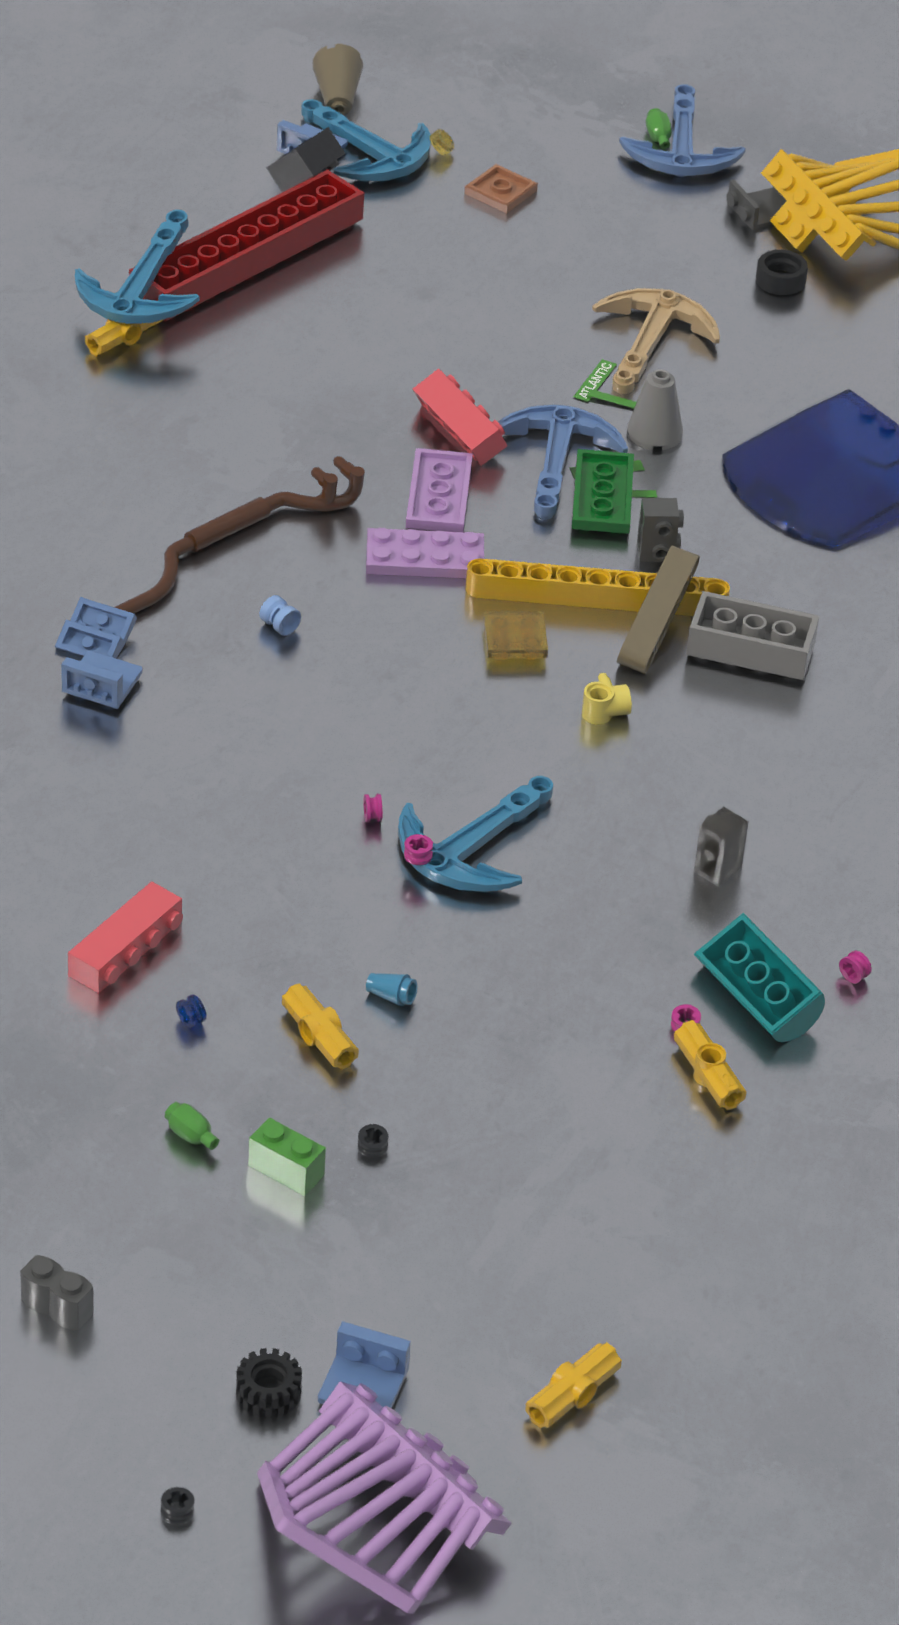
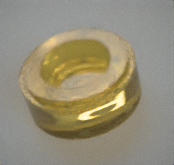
M437 129L430 135L432 146L441 155L446 156L454 150V142L446 131Z

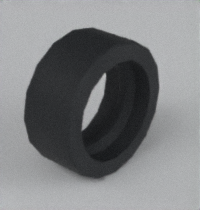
M781 249L767 251L758 259L756 282L763 290L772 294H796L803 290L806 285L807 261L803 256L793 251ZM783 270L790 272L792 274H779L773 271Z

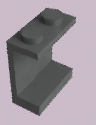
M735 179L730 180L729 192L726 195L728 205L735 210L752 230L772 226L771 218L787 201L774 186L746 193Z

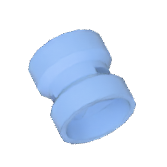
M278 595L269 597L259 611L260 619L268 625H273L274 630L283 636L293 633L301 621L300 611L293 606H288L287 602Z

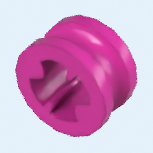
M364 794L363 809L366 823L370 822L371 819L382 822L383 807L381 794H376L375 797Z
M415 834L405 840L404 858L407 862L413 865H424L431 861L433 857V841L429 837Z
M857 950L850 952L848 956L843 957L839 962L842 975L853 984L862 981L872 971L869 959Z
M688 1004L675 1007L671 1016L672 1029L676 1031L682 1026L681 1018H684L686 1022H688L686 1018L694 1020L695 1023H700V1011Z

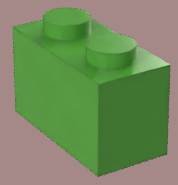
M269 1117L249 1137L248 1166L299 1194L306 1196L325 1176L326 1147Z

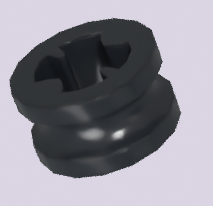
M369 1124L361 1128L358 1133L359 1151L369 1157L383 1155L388 1149L389 1134L387 1130L377 1124ZM373 1138V1141L379 1139V1143L373 1144V1141L367 1143V1139Z
M172 1487L166 1490L161 1497L160 1512L163 1519L171 1524H183L189 1521L194 1513V1495L182 1487ZM179 1502V1506L184 1503V1507L176 1508V1505L171 1506V1503Z

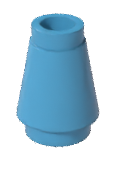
M370 973L366 981V991L402 1007L405 1004L411 1005L415 1000L417 981L411 979L408 974Z

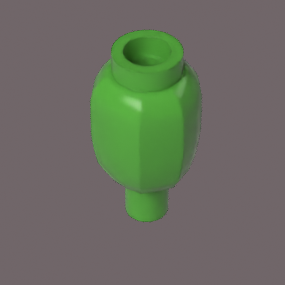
M658 108L651 109L646 117L648 134L652 141L660 144L661 149H667L670 147L669 139L672 134L670 120L667 113L662 112Z
M174 1102L167 1108L165 1118L168 1120L169 1128L180 1138L190 1144H204L210 1150L218 1146L219 1139L211 1133L209 1121L193 1106Z

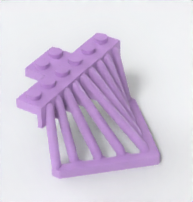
M339 1382L320 1408L319 1412L321 1415L271 1462L265 1461L258 1470L257 1475L277 1531L404 1612L414 1614L463 1543L473 1550L486 1531L504 1535L512 1523L502 1515L504 1508L499 1503L487 1496L484 1499L476 1491L478 1488L477 1481L467 1473L469 1466L454 1455L449 1457L442 1450L444 1444L430 1433L422 1435L412 1428L406 1429L400 1423L403 1418L392 1408L386 1405L382 1407L376 1402L377 1394L366 1385L360 1383L358 1386ZM331 1424L336 1427L280 1476L281 1471ZM345 1438L349 1440V1441L346 1442L344 1445H342L340 1448H338V1449L335 1450L333 1453H331L329 1456H327L325 1459H323L329 1452H331V1451H332L337 1445H339ZM356 1453H362L360 1456H358L351 1462L347 1463L334 1473L330 1474L332 1471H334L336 1468H338L340 1465H342ZM370 1466L375 1467L372 1470L366 1472L365 1474L340 1487L341 1485H343L353 1477L357 1476ZM383 1480L395 1483L332 1528L325 1536L319 1535L306 1527L308 1523ZM403 1496L414 1498L405 1509L355 1555H350L336 1546ZM423 1512H429L433 1515V1518L386 1574H380L367 1566L378 1553ZM447 1528L452 1533L411 1592L397 1585L442 1529Z

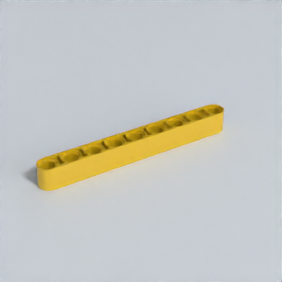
M474 559L467 565L465 589L468 595L482 599L639 612L657 573ZM693 576L675 615L694 616L703 591L729 596V584L722 579Z

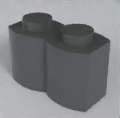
M35 1255L20 1270L21 1300L31 1310L50 1315L58 1325L73 1331H79L94 1315L93 1285L85 1277L74 1272L64 1271L59 1263L41 1255Z

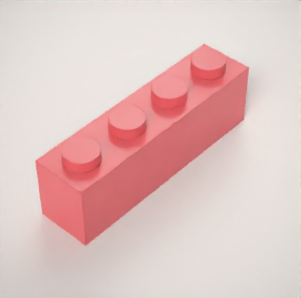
M438 368L416 385L413 391L426 411L467 453H473L472 458L480 466H483L507 447L502 436L505 434V431L496 420L493 422L489 420L490 416L482 405L477 407L474 405L475 400L466 389L463 391L459 389L460 385L451 374L446 376Z
M151 881L68 952V976L98 994L108 985L114 984L125 970L130 966H134L148 950L155 948L162 938L180 926L183 919L182 898Z

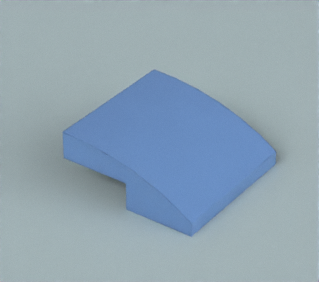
M80 597L71 620H65L55 648L84 657L87 651H93L117 658L135 625L137 617L133 613Z

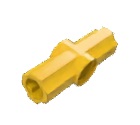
M108 319L106 325L85 336V344L89 348L90 353L97 357L121 343L128 346L134 345L140 339L143 331L162 320L153 323L128 324Z
M298 983L289 987L288 991L282 996V1005L298 1023V1029L304 1042L308 1046L316 1045L333 1067L343 1070L351 1066L352 1062L358 1058L359 1049L342 1030L341 1021L336 1011L330 1006L324 1008L307 986H301Z
M694 1020L683 1023L675 1031L674 1040L694 1068V1080L699 1085L707 1087L719 1107H724L726 1111L737 1108L745 1100L746 1090L727 1064L725 1049L721 1045L712 1042L700 1023H695Z
M607 1342L605 1344L598 1343L574 1364L569 1361L561 1364L551 1377L550 1383L526 1402L525 1411L530 1416L531 1422L540 1429L542 1427L549 1428L574 1406L578 1409L585 1407L594 1397L598 1386L621 1368L622 1360L618 1356L616 1349Z

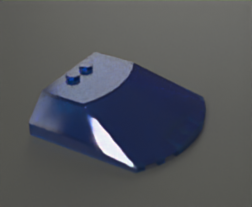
M851 389L826 397L788 416L722 454V464L726 467L727 479L736 485L737 494L744 502L776 526L784 530L791 527L802 532L801 537L810 540L814 536L827 540L826 545L839 547L899 517V424Z

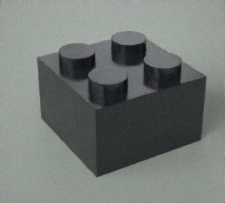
M327 127L266 168L280 190L284 192L322 173L323 169L325 171L332 170L339 165L337 159L346 153L330 128Z

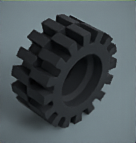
M266 1348L260 1349L259 1356L253 1351L249 1353V1360L244 1357L240 1361L236 1375V1394L239 1404L243 1403V1409L248 1412L253 1408V1415L259 1417L262 1411L265 1412V1418H272V1412H276L277 1416L280 1417L284 1415V1408L291 1412L294 1409V1403L298 1405L302 1389V1369L298 1367V1361L295 1358L290 1360L289 1353L284 1352L282 1356H279V1349L273 1348L272 1354H267ZM263 1378H274L283 1384L274 1388H265L255 1382Z

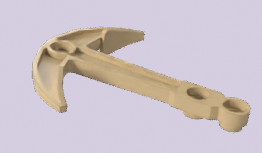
M637 288L621 291L603 298L594 304L592 308L594 312H609L629 315L631 308L649 311L631 350L626 352L618 367V371L613 376L612 388L620 394H628L634 390L635 383L639 381L647 366L648 358L673 319L690 323L693 333L709 339L714 344L720 341L718 326L714 318L704 307L673 290Z

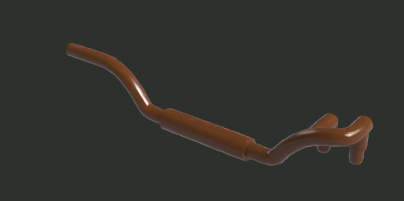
M337 456L334 458L333 463L340 470V473L349 480L348 488L343 494L336 496L338 477L335 474L325 473L321 468L314 467L311 470V475L322 487V492L318 496L278 492L266 498L258 497L186 532L184 538L167 547L164 554V572L159 582L148 591L114 608L135 614L160 601L174 586L178 575L179 556L189 551L195 553L269 517L271 511L279 507L289 506L310 511H336L353 505L361 494L365 470L362 467L354 466L351 462H347L343 457Z

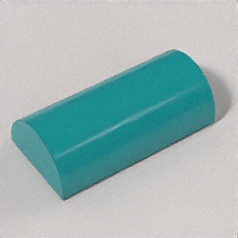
M744 913L694 953V956L778 1042H788L803 1035L815 1024L824 1009V994Z

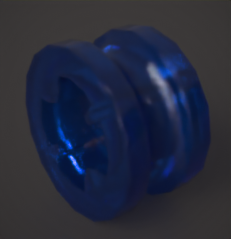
M192 994L186 1000L177 1001V1014L186 1027L192 1028L196 1025V1022L202 1023L206 1020L205 1007L196 995Z

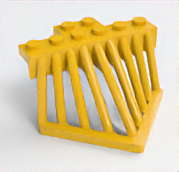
M781 149L761 172L787 200L771 218L770 222L801 253L818 234L845 261L853 255L864 241L872 247L876 245L875 241L899 250V239L881 232L899 234V224L861 216L862 214L899 212V201L855 204L860 200L899 191V180L849 192L855 186L898 170L899 149L839 161L834 165L797 154H788Z

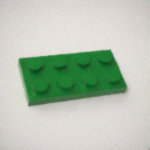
M577 449L572 529L629 534L634 465L633 453Z

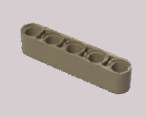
M673 545L670 547L620 649L617 658L618 664L644 674L647 673L695 574L700 560L699 555Z

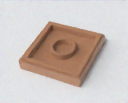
M495 164L467 184L464 194L507 214L537 192L538 183Z

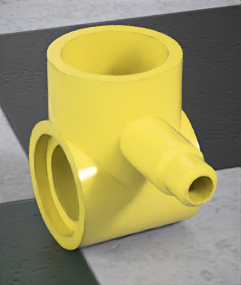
M600 673L598 675L599 682H591L585 686L582 705V717L585 721L600 725L609 722L613 716L629 715L631 713V694L626 684L613 686L607 674Z

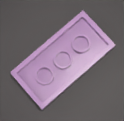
M416 448L405 528L464 532L473 453Z
M367 528L366 574L466 579L468 563L474 559H484V533Z

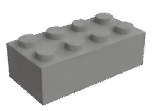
M703 591L690 625L686 655L804 680L816 642L819 616Z

